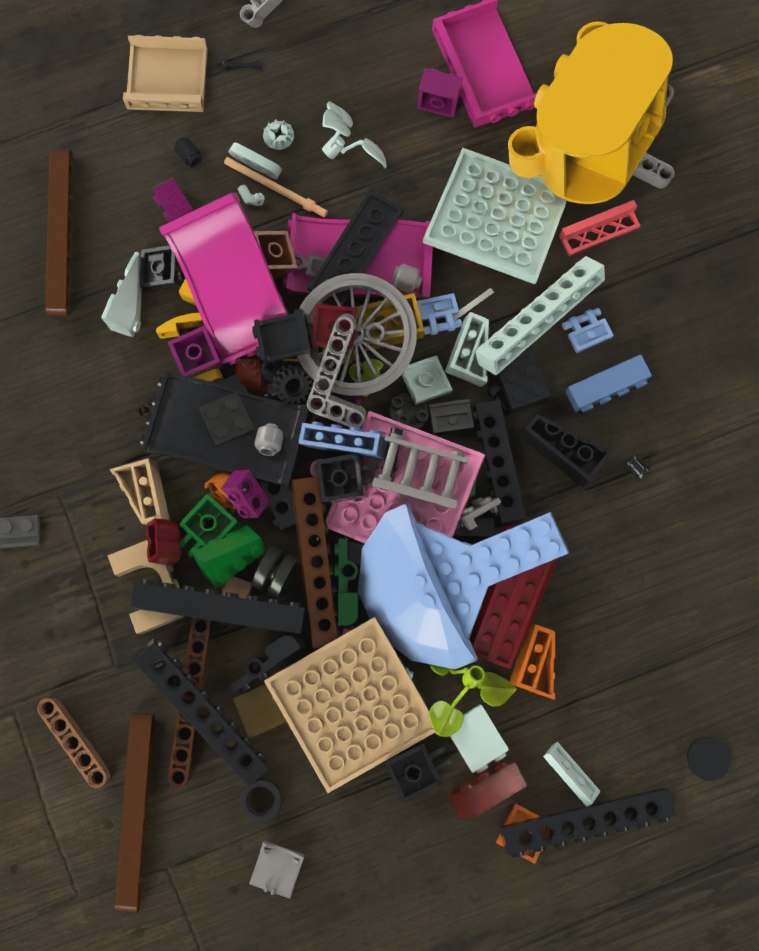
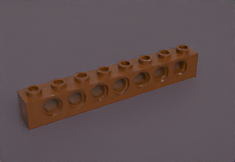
M310 477L290 481L310 646L312 648H319L340 637L341 634L339 626L336 627L335 618H338L337 606L333 605V597H336L335 586L331 585L330 577L333 576L332 564L328 563V556L331 555L330 545L326 543L325 535H328L327 523L323 522V514L326 513L325 503L321 502L318 477ZM307 493H310L314 498L311 505H307L304 502V496ZM309 514H313L316 517V523L313 526L308 525L306 522ZM311 535H316L319 539L315 547L309 544ZM317 555L321 558V564L315 568L312 566L311 560ZM320 576L323 578L324 583L321 588H316L314 580ZM322 597L325 598L326 606L323 609H318L316 606L317 600ZM322 619H327L329 622L328 627L321 630L319 622Z

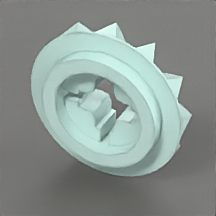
M275 119L272 123L268 122L267 127L264 128L263 138L270 148L282 150L293 142L294 131L291 125L287 124L284 120L277 121ZM281 129L282 135H279L276 139L275 133Z

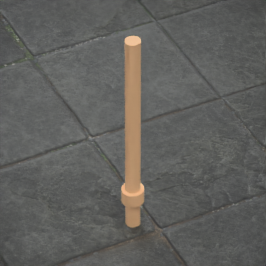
M226 157L224 164L302 205L303 209L308 212L313 211L324 218L326 217L328 211L316 205L315 201L309 198L305 199L239 162Z

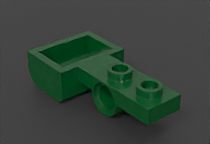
M340 538L339 543H335V556L339 555V564H335V577H339L338 625H351L357 620L359 615V594L357 590H348V580H352L357 576L359 568L354 561L348 560V538ZM350 564L354 567L355 573L352 576L344 574L343 567Z

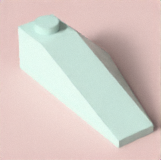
M135 252L125 269V279L118 281L116 295L111 294L101 317L112 331L134 337L135 332H138L141 326V256L138 252Z

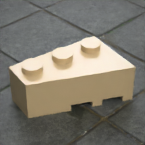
M148 458L110 469L142 524L147 525L154 518L170 521L156 461Z

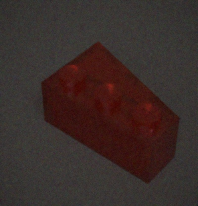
M503 761L495 766V770L480 774L477 777L478 779L465 783L460 789L448 794V797L459 819L475 818L520 791L527 784L515 762L507 763Z

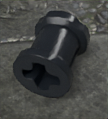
M637 454L623 465L624 468H628L636 476L635 479L637 481L651 469L638 459Z

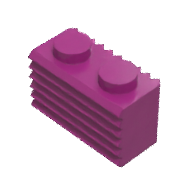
M174 178L153 189L155 196L152 198L158 208L162 206L165 210L163 215L168 223L193 211L192 206Z

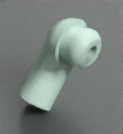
M241 185L238 188L245 204L256 207L263 204L265 199L263 194H251L246 185Z

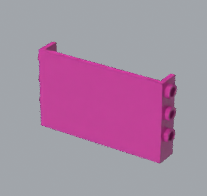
M483 0L481 3L468 5L464 9L451 11L444 16L433 19L432 31L450 73L463 77L460 96L474 128L490 122H498L506 116H515L520 111L526 109L531 110L535 108L534 102L537 93L534 94L498 14V0Z

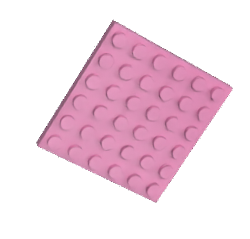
M369 411L362 432L369 433V430H376L382 432V436L385 437L389 436L391 427L403 430L402 440L450 454H452V451L465 454L464 457L468 458L469 462L466 464L460 463L452 491L453 499L458 500L456 509L392 491L381 490L369 484L367 485V498L332 503L325 521L328 529L366 543L386 512L408 503L418 523L453 538L484 461L485 454ZM400 445L396 463L397 472L394 473L393 478L394 483L399 484L400 480L403 479L411 448ZM419 451L411 479V488L420 490V487L423 486L432 454ZM362 456L364 465L378 464L379 467L376 471L365 472V477H379V474H382L381 466L384 464V459ZM439 458L431 487L433 494L441 495V492H444L452 463L451 459ZM343 476L341 483L345 481V476Z

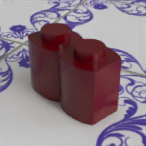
M154 518L147 523L146 527L148 562L172 566L181 557V549L178 543L180 538L177 522Z

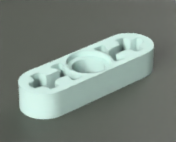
M233 143L228 151L234 159L276 180L282 172L281 167L273 161L238 143Z

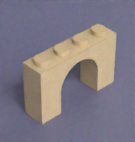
M147 540L108 555L114 575L120 577L137 569L148 567L153 568L159 573L162 583L176 584L175 588L181 589L177 578L174 579L171 572L174 571L173 565L168 566L148 562ZM138 610L129 614L136 634L146 633L185 617L146 610Z

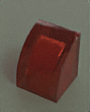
M239 359L235 367L238 380L245 387L258 390L262 383L260 360Z

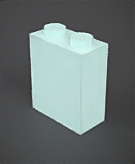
M481 704L463 714L464 721L462 727L450 737L471 772L474 773L476 771L480 773L488 768L487 764L492 760L498 762L506 756L505 752L509 749Z

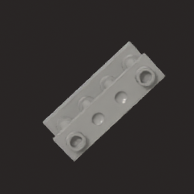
M391 433L390 436H385L384 441L390 442L382 475L379 474L378 478H373L372 486L456 509L458 500L453 499L452 491L460 463L466 464L469 462V459L464 457L465 454L458 451H452V454L404 441L402 440L403 436ZM401 445L411 448L403 479L397 484L391 482L390 474L398 446ZM419 451L432 455L424 484L419 490L411 488V479ZM439 458L451 459L452 463L444 492H441V495L433 494L431 487Z

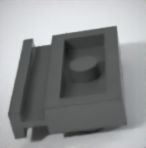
M469 399L429 405L433 435L474 428Z
M40 516L0 518V549L41 546Z

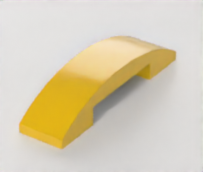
M200 313L186 314L156 328V333L160 339L180 337L179 329L204 326V322Z

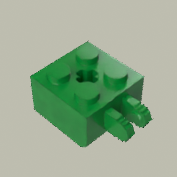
M206 494L179 524L188 533L179 543L180 549H184L193 538L197 541L194 547L202 548L208 545V542L211 540L218 541L225 538V534L235 531L241 524L211 496ZM214 521V526L206 529L208 527L206 523ZM191 550L188 553L190 558L193 557Z

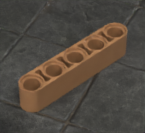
M57 698L41 700L37 707L39 715L86 782L93 788H100L108 784L111 779L109 768L62 702ZM49 702H51L54 706V710L51 714L48 713L46 710V706ZM61 719L66 722L64 731L60 730L58 726ZM73 736L79 741L76 748L71 746V738ZM85 754H88L91 758L89 765H85L83 762ZM97 771L103 774V781L101 783L95 779Z

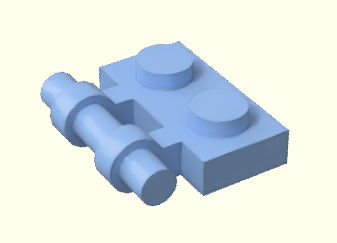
M454 293L417 301L422 322L428 321L429 326L424 327V335H436L438 332L448 330V332L454 331L455 328L462 326L461 319L454 320L452 316L459 313ZM445 317L446 322L436 323L435 319Z
M599 308L586 310L584 314L577 317L572 316L568 318V321L562 323L564 330L569 328L574 330V332L569 333L568 338L576 353L611 339L614 336L605 318L597 321L596 317L601 315ZM585 321L590 323V325L583 328L580 326Z

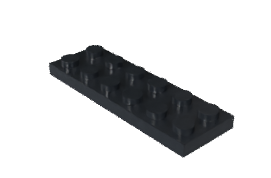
M369 190L307 287L308 291L312 292L321 283L339 275L349 273L365 274L404 213V208ZM350 290L336 293L341 306H345L351 297ZM333 296L326 299L332 305L338 306Z

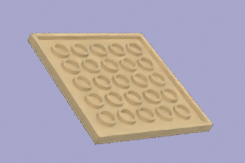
M376 617L369 619L264 680L327 793L435 733L429 720L427 705Z

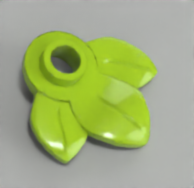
M370 359L378 376H381L382 374L379 371L382 369L383 363L377 359ZM367 360L360 363V370L362 371L361 383L375 379L376 377ZM356 363L352 364L348 371L349 377L354 383H358Z

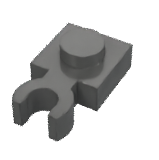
M295 254V259L301 261V265H297L296 271L306 269L305 275L314 277L326 258L310 254L307 260L303 255Z

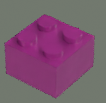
M425 68L419 87L417 109L454 118L460 99L463 77H459L454 73L447 74L437 69Z
M205 325L168 341L171 352L183 376L195 377L213 369L225 368Z

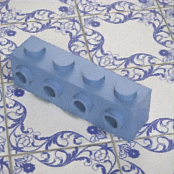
M312 422V424L302 423L299 444L309 448L359 454L380 459L385 458L387 441H384L385 437L382 436L380 431L369 430L368 433L362 432V429L350 427V430L343 429V426L331 424V427H327L320 422Z

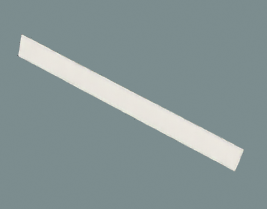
M491 288L460 309L457 315H452L453 319L456 320L493 294L494 291Z

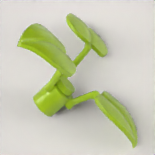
M429 664L431 669L441 676L446 675L449 671L451 674L464 673L462 681L465 686L451 706L445 701L434 703L429 711V720L436 734L441 737L452 736L460 730L464 721L462 712L454 709V707L470 688L477 686V688L481 689L480 696L483 701L494 707L504 704L516 692L517 688L495 673L484 672L479 666L456 670Z

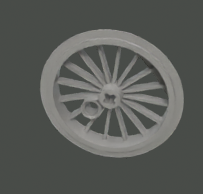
M349 273L333 277L321 283L305 298L299 309H303L306 313L312 342L316 304H322L326 299L333 296L337 305L341 306L336 293L350 290L351 307L355 308L353 290H368L355 330L359 335L357 340H354L358 383L343 382L353 350H349L340 381L336 380L332 392L342 395L360 396L382 390L400 377L412 359L416 346L417 328L413 311L398 289L376 276ZM375 292L384 297L385 299L362 325L371 293ZM387 302H390L397 310L395 314L377 323L368 325ZM398 316L401 317L404 326L403 330H384L383 324ZM374 329H379L382 333L379 338H372L370 332ZM404 334L402 348L382 342L385 336ZM366 342L398 351L400 355L395 363L391 364ZM362 345L391 368L381 376H378ZM313 346L314 353L297 357L303 369L315 381L321 364L320 357L324 355L325 350L319 353L318 347ZM358 347H360L376 377L373 380L361 383ZM333 360L328 367L332 368L336 362ZM320 379L319 381L323 387H329L330 385L326 379Z

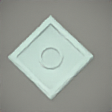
M437 355L409 364L401 374L415 405L444 396L453 391Z

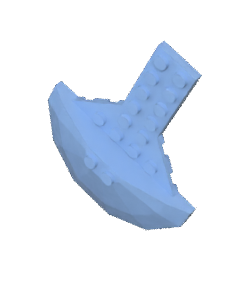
M406 503L386 512L363 546L358 594L369 618H377L394 648L412 661L457 669L478 659L469 638L489 586L564 556L569 551L551 512L471 545L418 523L409 504Z

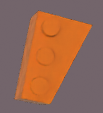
M531 624L520 655L516 660L509 681L510 685L555 700V631Z

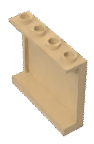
M143 35L128 36L131 45L127 92L123 93V101L126 108L132 110L204 112L208 53L205 38L162 37L159 35L154 37Z

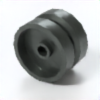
M272 546L259 564L251 586L263 591L269 585L268 595L279 600L297 568L299 559L289 554L282 560L283 551Z

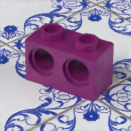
M250 470L233 471L222 487L227 498L232 502L242 518H258L270 501Z

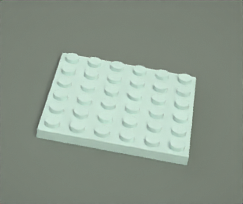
M462 148L425 233L423 243L536 284L567 200L552 193L539 175L534 178L520 177L512 171L509 164Z

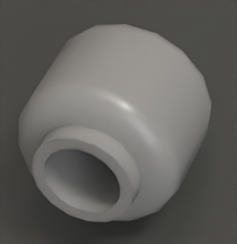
M401 264L400 267L396 266L391 282H394L396 289L412 293L414 288L419 289L422 277H419L420 271L418 268Z
M272 423L258 428L255 447L259 450V453L266 456H273L275 453H278L282 448L284 437L282 430Z

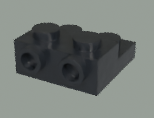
M170 245L141 250L140 288L143 290L181 288L185 275Z

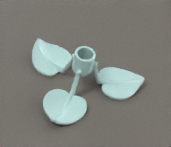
M329 101L327 103L328 109L323 115V127L332 128L337 132L322 148L323 152L330 159H334L340 152L344 154L347 150L357 145H362L363 149L379 161L385 169L387 166L385 156L381 149L371 140L365 138L364 141L359 140L344 148L345 141L339 135L342 134L349 137L351 132L348 127H352L353 121L344 109Z

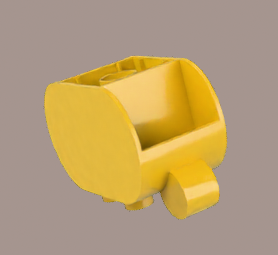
M597 21L583 26L578 31L576 47L570 56L562 54L554 70L555 79L551 85L543 84L537 92L534 107L537 109L536 127L526 126L517 129L509 138V162L512 171L523 178H534L541 175L544 184L552 193L574 203L595 204L605 202L617 196L627 185L665 122L668 76L673 63L672 52L666 41L654 31L631 23L607 24Z

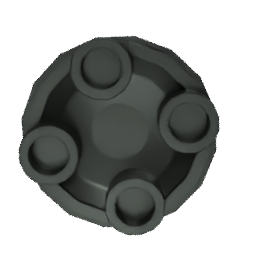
M410 393L397 395L392 399L389 407L392 420L416 429L422 427L428 419L429 410L426 402L415 405Z

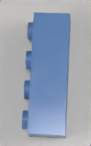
M638 355L569 386L565 393L575 413L581 410L585 413L593 409L594 404L599 402L601 405L611 401V397L618 394L620 397L630 392L629 389L634 386L637 389L648 384L647 380L652 375L642 355Z

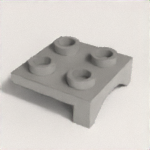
M488 496L485 498L479 497L471 501L472 505L463 510L457 529L462 528L463 525L468 530L477 527L474 518L488 510L491 513L498 512L497 505L501 503L500 499Z
M264 840L249 884L263 889L266 893L269 891L272 895L278 894L290 899L305 855Z

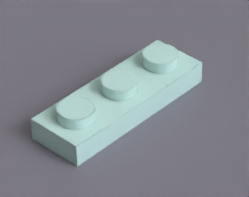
M558 742L553 744L543 757L586 807L591 805L601 791Z

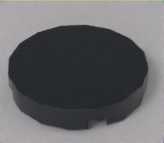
M703 737L695 740L689 746L686 754L690 771L696 777L706 781H715L722 778L728 772L731 764L727 747L721 741L712 737Z

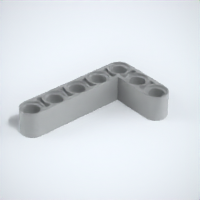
M667 84L666 108L674 95V89L669 84ZM647 153L633 173L635 177L657 188L667 187L675 174L672 166Z
M342 314L336 320L307 400V407L312 413L349 427L360 428L366 420V410L359 405L331 395L356 327V320L352 315ZM344 319L348 320L351 324V328L347 330L343 329L340 325V321ZM336 339L341 340L344 347L342 349L335 348L333 341ZM333 359L336 362V368L328 367L326 361ZM320 379L328 380L329 387L321 386ZM313 398L321 399L323 405L316 406L313 403ZM332 406H340L342 413H335L332 410ZM352 413H358V414H360L361 417H362V420H360V421H355V420H353L351 414H352Z

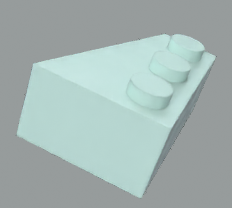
M472 312L464 318L445 369L446 373L480 387L487 383V370L478 365L476 350L488 340L489 319Z

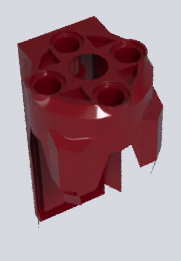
M505 526L504 531L516 526ZM559 558L489 586L469 638L477 657L509 669L511 668L514 659L520 655L538 606L547 590Z

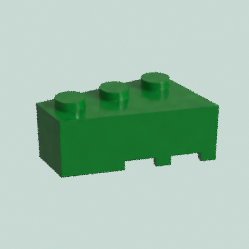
M247 525L225 534V538L221 540H211L208 542V545L202 548L194 547L190 549L203 576L216 588L226 583L230 578L266 552L261 537Z

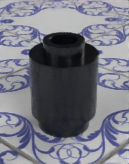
M181 137L175 142L174 151L186 165L195 167L201 162V152L189 137Z

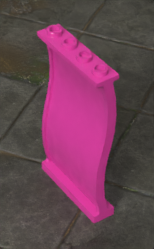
M230 193L159 227L161 234L167 239L181 266L204 325L222 358V364L229 362L230 365L241 361L240 357L245 354L248 357L257 354L258 340L254 338L252 326H255L254 320L263 321L289 315L274 283L256 235L239 202L240 199L237 193Z
M292 213V220H288V232H291L290 242L294 256L295 254H301L307 260L310 254L326 258L350 220L311 218ZM399 220L365 274L381 278L394 286V282H391L396 266L400 267L401 264H407L416 267L420 271L419 277H422L419 289L414 288L412 293L399 291L403 296L415 293L416 300L429 299L433 246L423 243V238L431 221L423 223ZM295 259L298 266L301 265V261ZM306 269L294 270L288 273L287 276H284L283 288L287 289L288 295H292V293L309 295L311 292L308 291L307 287L314 277L305 275ZM355 289L354 297H366L368 290ZM372 292L370 297L382 296L375 292Z

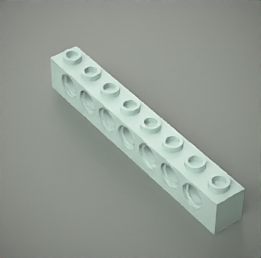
M587 256L577 262L554 284L550 285L546 291L536 297L532 303L522 309L518 315L508 321L503 328L479 346L476 350L478 365L494 375L500 373L605 280L604 265Z

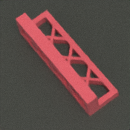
M632 200L562 228L559 237L568 256L639 229L640 223L634 213L637 208L635 201ZM628 216L633 223L629 227L620 224L622 219ZM609 224L616 227L615 232L612 234L604 232V226ZM594 232L599 235L597 240L591 241L585 238L586 234ZM576 239L581 241L579 247L571 249L568 241Z

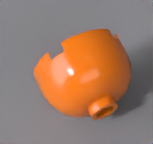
M225 472L218 473L205 483V489L209 487L211 493L208 495L225 510L227 508L230 509L229 513L232 514L236 511V508L222 490L223 485L231 474Z

